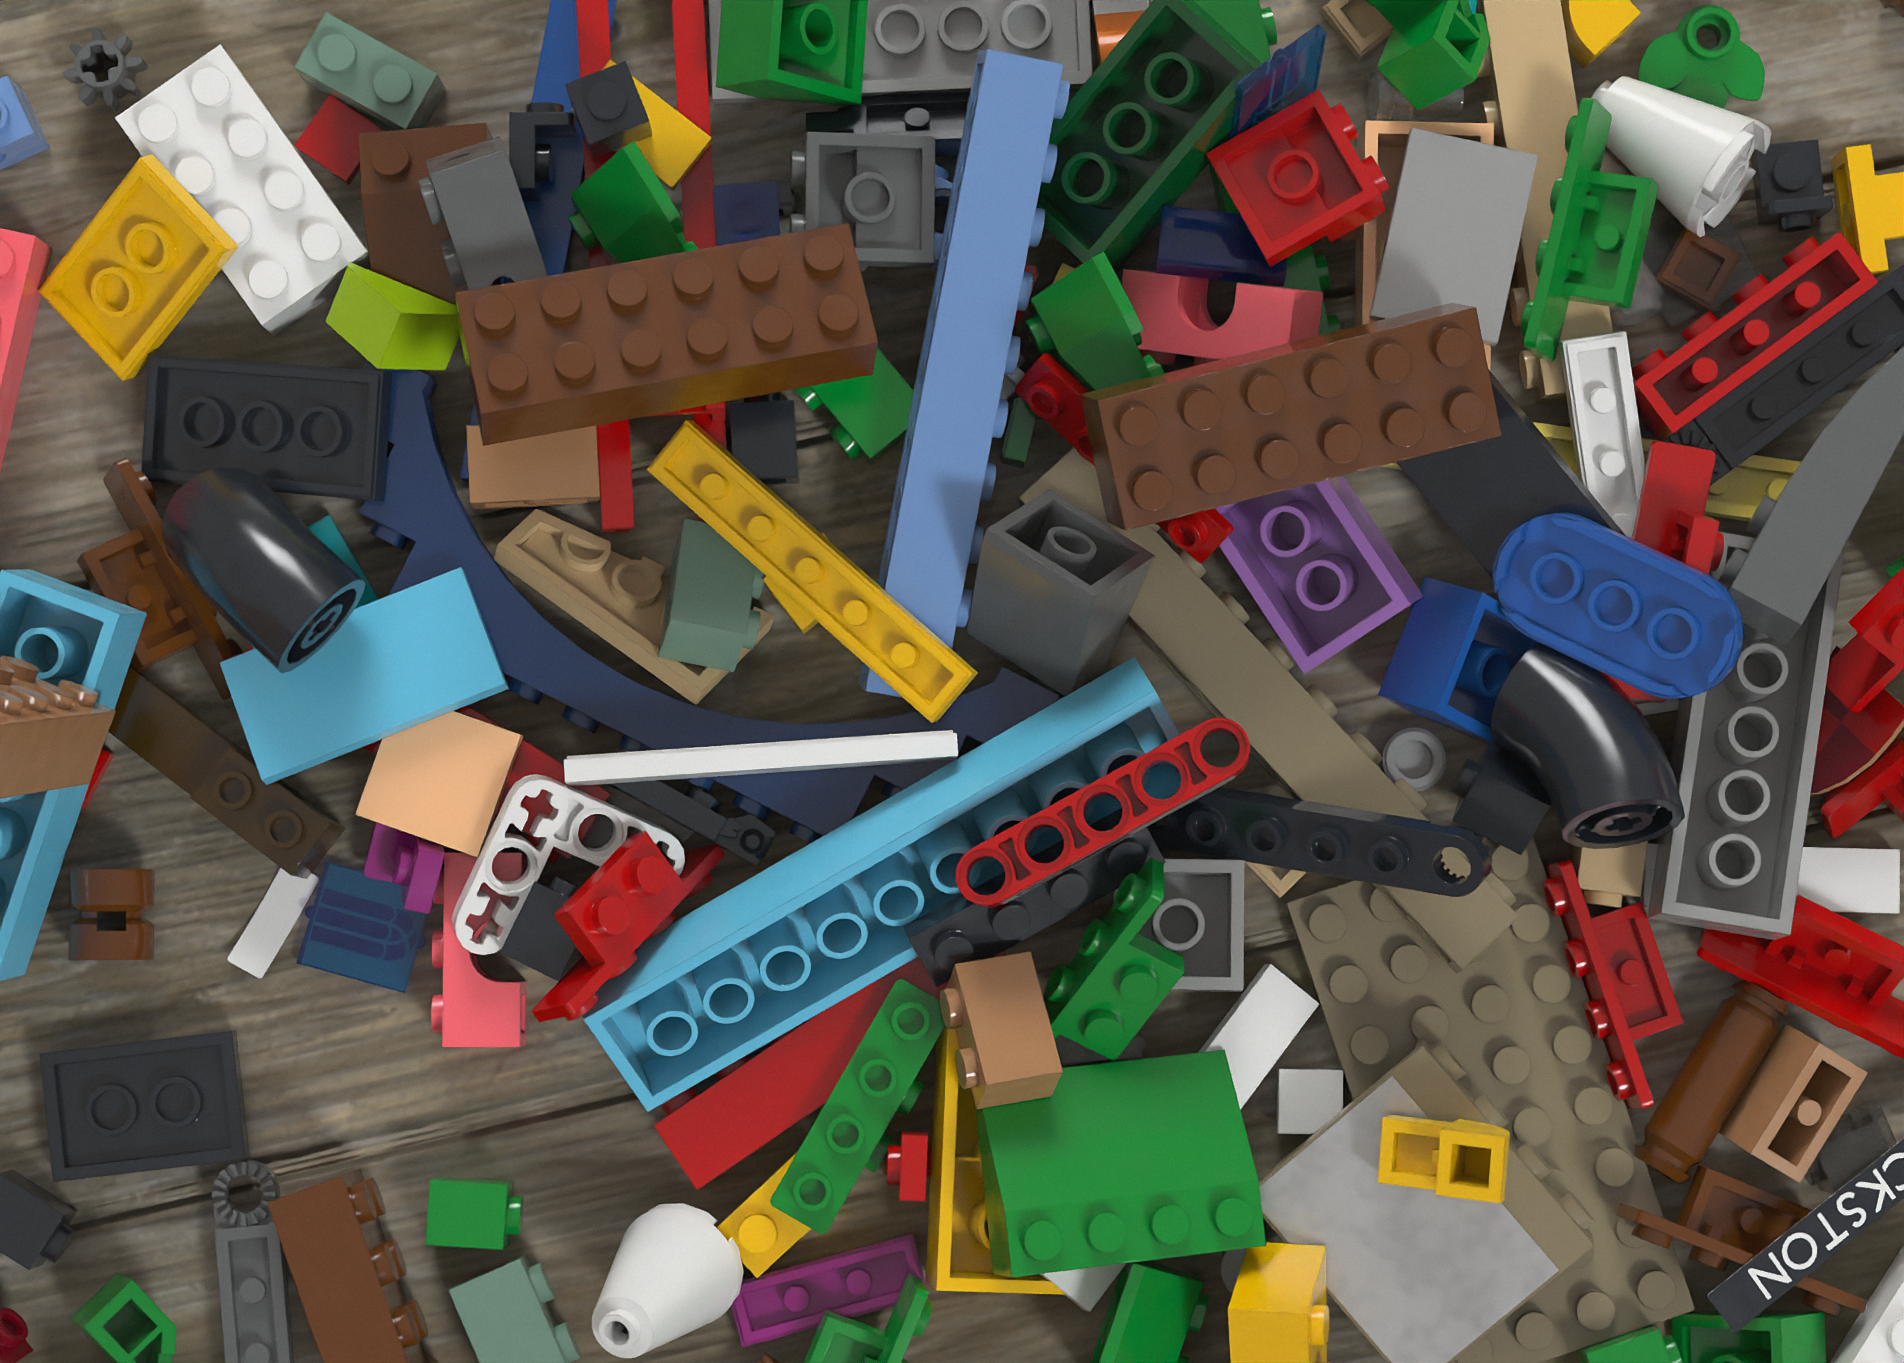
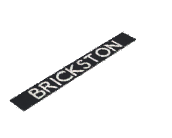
M1904 1138L1708 1294V1298L1732 1332L1736 1333L1904 1199Z

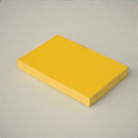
M148 155L138 159L39 288L38 292L122 381H126L137 376L148 362V354L156 352L239 246L153 155Z

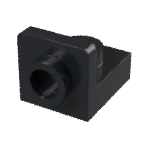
M536 102L527 104L526 112H509V161L523 201L541 200V182H552L551 144H542V138L579 137V123L575 114L564 112V106L561 104Z
M1818 139L1769 144L1765 154L1754 149L1751 155L1752 169L1756 171L1753 180L1758 225L1778 223L1779 232H1797L1817 227L1816 219H1821L1833 209L1832 195L1824 196Z

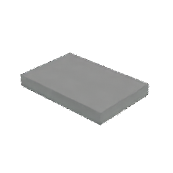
M1411 128L1405 148L1369 319L1380 321L1449 303L1473 306L1477 309L1483 344L1496 346L1499 340L1538 155Z

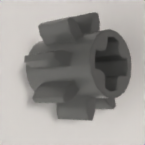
M96 28L93 29V41L88 42L83 47L71 43L69 48L76 55L75 68H69L63 73L70 83H85L79 92L78 98L86 106L93 104L99 96L104 99L107 106L113 112H116L119 107L118 99L123 98L128 93L137 97L141 96L142 92L135 85V73L143 72L148 67L141 57L133 56L126 58L133 45L128 36L123 33L112 44ZM110 58L117 67L109 69V80L101 82L95 74L103 71V61Z

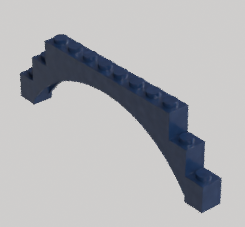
M366 360L361 369L392 372L388 444L393 446L386 462L384 501L365 500L359 513L374 522L369 533L401 550H404L408 540L415 543L389 595L462 567L469 581L502 672L509 676L507 680L508 690L537 705L544 694L565 704L566 707L561 717L594 734L600 723L622 733L623 736L618 746L629 752L953 730V733H957L959 754L966 738L977 743L975 747L977 748L1055 703L1059 697L1058 694L1002 666L994 682L957 697L942 717L934 723H931L918 710L892 717L849 723L790 724L741 718L690 705L640 685L580 649L551 625L512 584L502 568L494 560V557L482 542L458 496L441 450L430 401L438 384L432 377L419 370L377 369L368 360ZM954 760L685 778L684 780L708 792L714 781L737 792L732 802L733 805L765 821L771 810L794 821L789 831L790 834L808 843H812L855 818L875 777L886 782L881 794L890 798Z

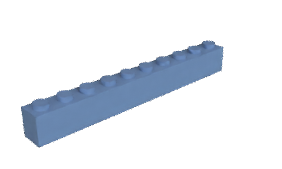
M991 49L978 51L877 581L878 585L951 649L956 626L964 628L970 613L972 591L963 589L968 563L977 565L980 558L984 528L976 526L980 500L987 502L990 500L996 476V464L988 462L992 437H1002L1008 414V400L1000 399L1004 373L1014 374L1020 352V337L1013 336L1012 331L1016 311L1026 310L1032 290L1033 275L1032 273L1024 272L1029 246L1038 247L1045 221V210L1036 208L1041 182L1050 183L1057 159V145L1048 143L1053 118H1063L1070 89L1069 81L1061 79L1064 64ZM862 662L858 684L865 691L902 697Z

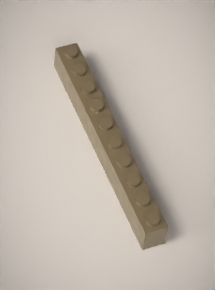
M1075 448L1069 451L1019 497L1020 508L1050 489L1155 555L1126 623L1215 718H1228L1238 723L1244 729L1250 743L1249 754L1291 799L1429 821L1421 813L1427 807V804L1418 792L1402 778L1393 783L1377 766L1383 759L1377 749L1358 731H1355L1349 737L1332 719L1338 713V710L1331 700L1313 684L1305 690L1288 672L1294 666V663L1283 649L1269 637L1261 643L1244 625L1250 620V617L1243 607L1226 591H1223L1217 597L1200 579L1206 573L1201 563H1198L1180 547L1173 550L1157 533L1160 527L1156 523L1125 531L1107 522L1096 468L1092 463L1082 458ZM1444 848L1441 852L1443 854L1441 862L1444 861L1446 864L1444 869H1450L1449 874L1455 873L1457 874L1456 877L1461 875L1467 877L1471 872V865L1466 861L1467 856L1457 848ZM1491 872L1476 890L1462 897H1450L1371 883L1456 974L1467 967L1519 918L1517 913L1510 907L1516 902L1515 896Z

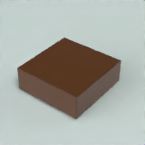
M1683 227L1655 276L1653 283L1708 313L1742 255L1706 234L1699 237Z

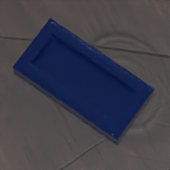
M1162 206L1155 273L1284 286L1287 258L1270 267L1240 214Z

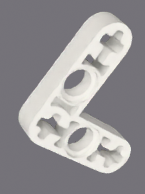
M538 774L525 776L516 781L509 790L456 903L451 919L453 931L461 945L471 953L486 955L502 949L534 882H537L553 846L597 866H601L626 841L627 829L629 826L637 829L631 835L646 831L655 844L658 841L664 842L662 850L669 857L668 862L678 876L683 871L685 863L684 849L671 832L657 824L548 776ZM541 789L548 791L546 799L553 806V811L549 816L539 813L535 817L529 830L533 836L541 837L539 844L535 847L521 835L505 832L510 823H513L522 831L529 812L521 804V801L525 795L536 798ZM593 814L606 815L613 822L614 829L609 842L600 848L594 849L581 844L578 830L582 821ZM504 848H519L526 853L528 859L525 873L515 881L506 882L499 880L492 872L493 858ZM485 882L499 894L514 897L510 905H506L500 898L497 899L491 916L499 926L494 933L484 930L479 939L472 938L473 929L466 919L470 913L481 916L485 911L490 897L487 892L478 891L481 884Z

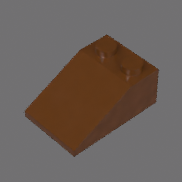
M486 123L359 133L361 195L371 271L456 305L455 292L469 290L467 283L457 287L453 285L440 245V241L449 239L451 236L445 221L435 225L432 224L418 180L430 176L425 160L492 139L493 137ZM505 277L495 279L492 284H504Z

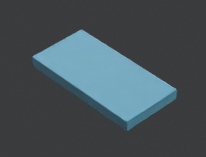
M462 567L354 609L329 641L306 662L292 671L280 673L256 649L220 662L261 780L266 785L509 689Z

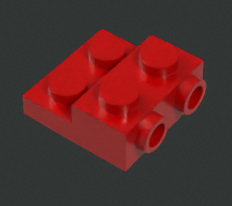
M1319 89L1206 153L1210 164L1270 267L1324 236L1331 243L1386 212L1381 194L1390 188L1383 173L1371 155L1360 160L1350 143L1359 135L1349 115L1341 103L1330 108Z

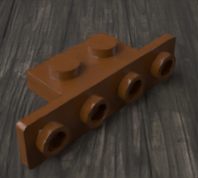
M127 458L114 462L103 478V481L130 532L82 553L77 559V563L95 594L147 613L131 659L137 672L193 646L221 698L226 700L232 696L220 662L243 654V651L234 639H226L215 619L217 616L216 609L193 586L168 556L161 534L163 522L154 507L156 505V496L148 478L141 471L135 472Z
M1698 1165L1676 1223L1620 1203L1616 1216L1635 1223L1632 1236L1669 1249L1672 1238L1692 1246L1688 1258L1726 1272L1729 1261L1744 1266L1813 1210L1710 1168ZM1808 1276L1794 1286L1805 1291L1802 1304L1838 1318L1842 1307L1864 1313L1868 1303L1865 1299Z

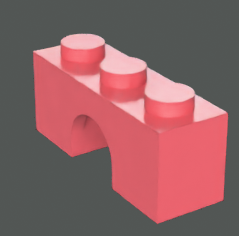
M1123 269L1122 287L1144 329L1140 332L1142 344L1137 347L1142 357L1150 355L1156 364L1175 365L1176 354L1195 356L1193 366L1318 336L1323 292L1237 283L1233 311L1229 319L1221 327H1218L1212 321L1207 309L1209 278Z
M444 852V866L441 867L433 898L434 904H444L443 930H434L432 936V965L434 969H443V994H434L432 997V1032L442 1033V1047L525 1046L527 981H501L488 975L480 966L477 954L471 953L461 945L452 927L451 919L454 908L478 857L466 853ZM497 853L492 862L493 875L499 880L506 882L515 881L522 877L528 865L526 853ZM485 882L481 884L478 890L487 892L490 897L485 911L481 916L470 913L466 919L473 929L472 938L477 939L483 929L494 921L491 914L497 899L500 898L506 905H510L514 897L499 894Z

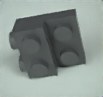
M806 132L803 141V151H791L790 189L802 190V214H790L789 233L849 223L860 271H865L867 266L932 268L934 264L935 136Z

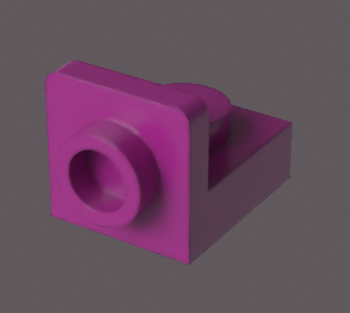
M375 822L363 866L364 875L367 878L400 885L404 909L429 914L444 859L443 845Z

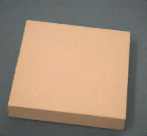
M452 711L386 737L381 741L355 815L478 857L490 832L523 735Z

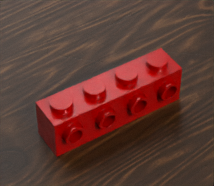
M1840 231L1822 245H1819L1813 236L1782 258V261L1788 267V270L1770 283L1761 273L1731 295V298L1738 305L1735 309L1720 320L1716 318L1712 311H1709L1680 333L1687 344L1667 358L1661 348H1659L1631 369L1632 376L1636 380L1633 384L1638 415L1656 440L1663 441L1879 283Z

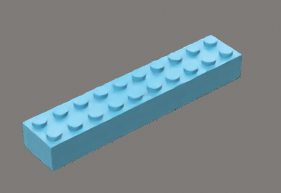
M1133 657L673 922L658 935L645 939L634 951L638 956L635 963L619 976L607 980L596 991L599 999L588 1012L582 1015L583 1020L644 1108L649 1112L918 957L903 927L962 895L955 878L956 867L964 854L975 846L1180 734L1136 658ZM1168 764L1152 766L1143 778L1144 790L1155 799L1164 800L1172 797L1177 793L1181 785L1179 772ZM1102 795L1095 797L1089 802L1085 810L1086 822L1088 825H1091L1122 808L1117 799L1111 796ZM1052 827L1037 829L1028 840L1027 850L1029 856L1032 857L1063 840L1062 834ZM988 858L977 862L970 872L969 881L972 889L1005 872L1003 865L995 859Z

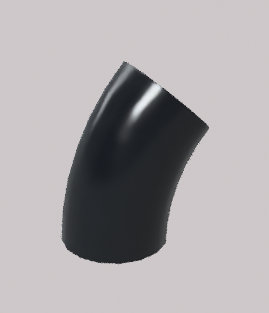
M215 468L194 476L176 491L164 512L161 534L168 556L216 611L280 673L292 671L319 651L341 628L363 595L366 585L363 579L329 549L280 500L261 477L242 468Z
M1540 642L1528 650L1510 671L1499 691L1492 712L1491 733L1495 743L1514 755L1541 784L1558 817L1564 840L1574 846L1590 849L1619 848L1649 841L1676 828L1685 818L1676 779L1659 739L1640 709L1607 674Z

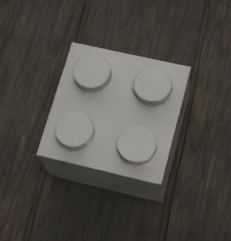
M1164 859L1166 862L1163 864L1164 898L1138 934L1184 957L1185 973L1170 991H1243L1245 860ZM1118 889L1113 891V902Z

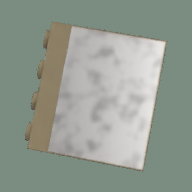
M1424 1037L1416 1043L1415 1050L1271 1170L1266 1168L1258 1175L1263 1218L1285 1243L1326 1245V1287L1328 1294L1388 1363H1452L1594 1246L1593 1234L1588 1229L1595 1222L1593 1217L1573 1193L1569 1191L1561 1197L1545 1179V1177L1552 1173V1170L1528 1142L1518 1148L1511 1138L1509 1140L1505 1200L1502 1203L1435 1195V1190L1378 1183L1382 1118L1389 1114L1446 1122L1463 1119L1491 1124L1501 1128L1509 1123L1502 1110L1485 1092L1478 1098H1475L1462 1083L1460 1078L1467 1072L1454 1054L1443 1043L1433 1049Z

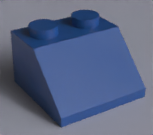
M1425 577L1420 588L1423 597L1412 604L1409 618L1394 656L1388 664L1386 676L1378 695L1417 716L1488 744L1490 742L1502 748L1495 743L1491 733L1492 712L1499 691L1510 671L1522 656L1539 642L1517 630L1501 609L1503 608L1502 604L1485 593Z

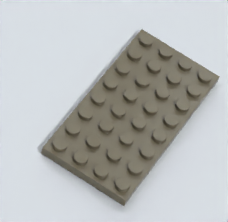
M1483 836L1482 842L1484 845H1488L1490 848L1489 856H1492L1490 872L1501 880L1515 896L1516 902L1510 907L1517 913L1519 918L1467 967L1457 974L1371 883L1352 880L1284 904L1340 1069L1343 1070V1078L1351 1101H1354L1415 1050L1416 1043L1424 1037L1433 1049L1443 1043L1465 1068L1467 1073L1460 1080L1475 1098H1478L1485 1092L1505 1114L1509 1123L1503 1128L1510 1132V1138L1518 1148L1528 1142L1545 1160L1552 1170V1173L1545 1177V1179L1561 1197L1569 1191L1573 1193L1593 1217L1595 1222L1588 1229L1593 1234L1594 1246L1452 1362L1541 1363L1696 1309L1673 1242L1671 1241L1669 1249L1632 1236L1635 1223L1616 1216L1620 1203L1664 1218L1646 1164L1635 1157V1144L1639 1145L1625 1102L1624 1100L1617 1101L1608 1085L1605 1075V1064L1611 1062L1603 1038L1597 1040L1588 1026L1584 1013V1003L1590 1000L1582 977L1575 978L1566 962L1563 942L1569 939L1561 916L1554 917L1546 903L1542 881L1548 878L1534 837L1531 838L1524 852L1520 855Z

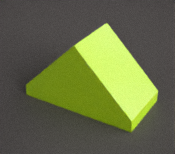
M351 262L347 266L325 321L377 369L445 370L460 336L456 305Z

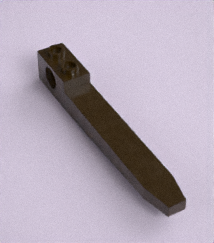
M0 565V572L1 570H6ZM129 665L114 709L116 712L108 732L190 794L192 800L288 874L307 879L346 828L284 780L280 779L266 785L261 780L254 757L142 672H137L133 665Z

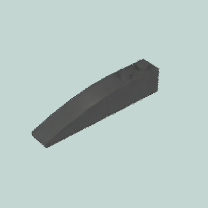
M1904 347L1861 386L1823 430L1777 499L1774 500L1764 495L1746 527V530L1756 534L1749 550L1745 553L1736 548L1718 579V582L1727 587V591L1736 602L1743 623L1786 646L1802 626L1904 434Z

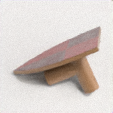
M1835 647L1830 654L1829 661L1842 649L1841 647ZM1826 686L1810 796L1821 795L1849 782L1871 766L1894 739L1902 738L1904 740V705L1886 688L1879 692L1859 713L1854 714Z

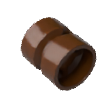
M69 870V905L79 911V918L69 924L68 960H154V924L144 918V912L154 906L155 870ZM97 912H126V931H97Z

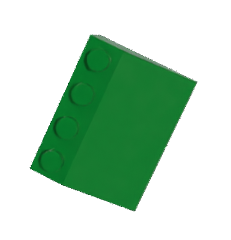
M1225 1050L1062 1068L1063 1073L1050 1097L976 1110L993 1274L1020 1277L1266 1246L1259 1180Z

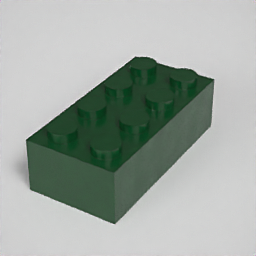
M1153 0L1066 106L1063 118H1055L1052 123L1048 144L1057 145L1056 165L1050 183L1041 182L1036 208L1045 210L1044 227L1083 264L1104 252L1116 274L1210 163L1206 153L1227 142L1246 120L1249 109L1250 113H1252L1258 106L1256 104L1261 101L1263 96L1267 67L1194 0ZM1270 70L1265 96L1278 82V77ZM1255 71L1236 91L1237 83Z

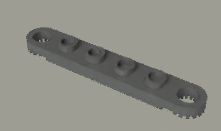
M253 1160L239 1161L229 1165L219 1173L213 1183L212 1191L225 1363H294L286 1256L267 1204L281 1197L279 1182L273 1171L266 1165ZM239 1175H250L257 1178L256 1180L262 1184L261 1187L264 1190L263 1200L254 1211H241L230 1201V1184Z

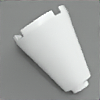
M1627 76L1620 77L1614 83L1606 80L1592 96V99H1596L1612 115L1606 147L1635 176L1652 178L1659 185L1656 198L1687 230H1690L1699 237L1705 235L1704 222L1715 228L1735 206L1756 173L1754 169L1749 167V159L1754 149L1765 154L1770 143L1771 130L1758 120Z
M684 1203L660 1204L638 1217L629 1226L623 1236L592 1315L593 1333L599 1344L606 1351L621 1358L638 1357L715 1321L732 1305L739 1295L744 1273L740 1251L732 1237L727 1241L714 1226L717 1220L708 1212Z

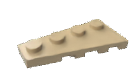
M537 508L497 544L494 560L693 704L697 705L730 672L658 657L669 576L664 574L666 566L644 556L641 560H631L611 551L610 541ZM754 606L753 610L761 613L756 645L770 631L775 615ZM742 648V651H741V654H740V656H739L738 662H739L751 649Z

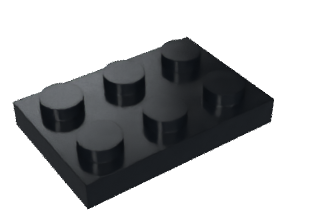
M236 1030L40 1054L53 1182L250 1158Z

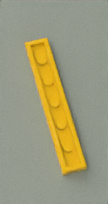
M686 420L647 468L653 476L931 723L937 722L977 675L978 672L693 420Z

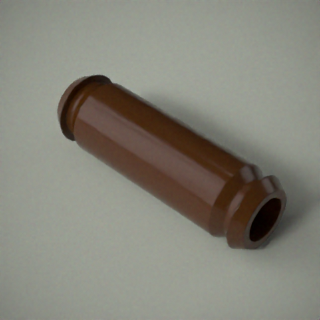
M1744 979L1732 985L1736 990L1733 996L1722 1000L1645 1126V1141L1641 1146L1635 1144V1157L1645 1162L1647 1166L1677 1184H1681L1691 1178L1686 1174L1688 1169L1702 1161L1777 1038L1780 1018L1788 1019V1005L1765 989Z

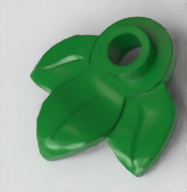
M1701 5L1690 10L1681 19L1676 32L1659 36L1651 42L1640 61L1637 80L1724 108L1729 95L1741 100L1758 101L1763 92L1765 70L1759 54L1740 41V29L1732 14L1716 5ZM1701 28L1711 29L1717 36V45L1713 48L1701 46L1696 38L1697 30Z

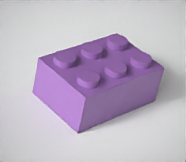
M1344 476L1215 508L1234 528L1219 547L1303 674L1319 666L1423 597Z

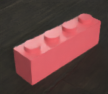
M0 228V472L41 299V294L38 290L45 281L52 251L51 247L34 235Z

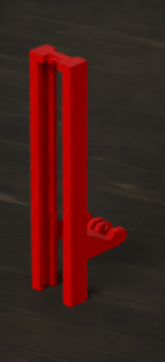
M576 0L580 78L602 70L611 59L608 0ZM672 0L677 111L711 137L704 0ZM583 136L585 180L616 154V150L592 159ZM710 144L681 181L684 238L687 243L693 241L699 249L716 246L712 152ZM598 245L588 250L589 269L613 265L605 258ZM725 402L649 415L693 414V421L727 450ZM628 419L597 425L602 530L604 534L629 533V529H635L630 426ZM698 516V521L705 522L701 517Z

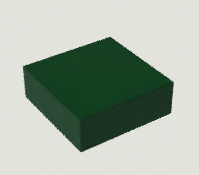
M1020 396L1018 398L1015 397L1000 460H1002V464L1023 469L1037 415Z

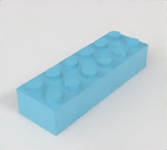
M31 569L1 570L0 658L1 656H10L38 667L39 672L36 678L55 686H59L61 680H66L88 687L98 693L96 703L114 710L147 613ZM89 784L0 799V981L19 977L26 973Z

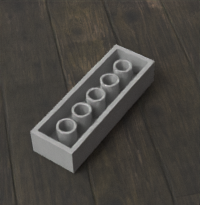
M1723 533L1724 550L1719 568L1716 571H1710L1709 576L1718 581L1734 550L1738 548L1747 553L1754 540L1753 537ZM1841 552L1802 626L1787 646L1742 622L1743 642L1741 652L1731 672L1712 689L1699 695L1679 698L1670 766L1676 779L1685 818L1676 828L1659 837L1647 919L1771 940L1791 935L1844 553Z

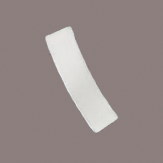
M280 868L258 909L228 956V961L255 977L262 978L297 921L317 885L319 877L313 873L307 879L295 877Z

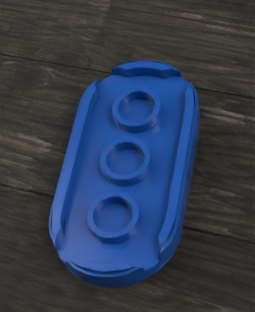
M1552 513L1535 517L1514 529L1503 541L1497 552L1492 574L1495 592H1498L1499 601L1503 606L1501 608L1503 613L1517 630L1544 645L1647 694L1664 699H1676L1702 694L1722 682L1738 660L1743 642L1742 618L1733 597L1720 582L1704 572L1588 518L1571 513Z

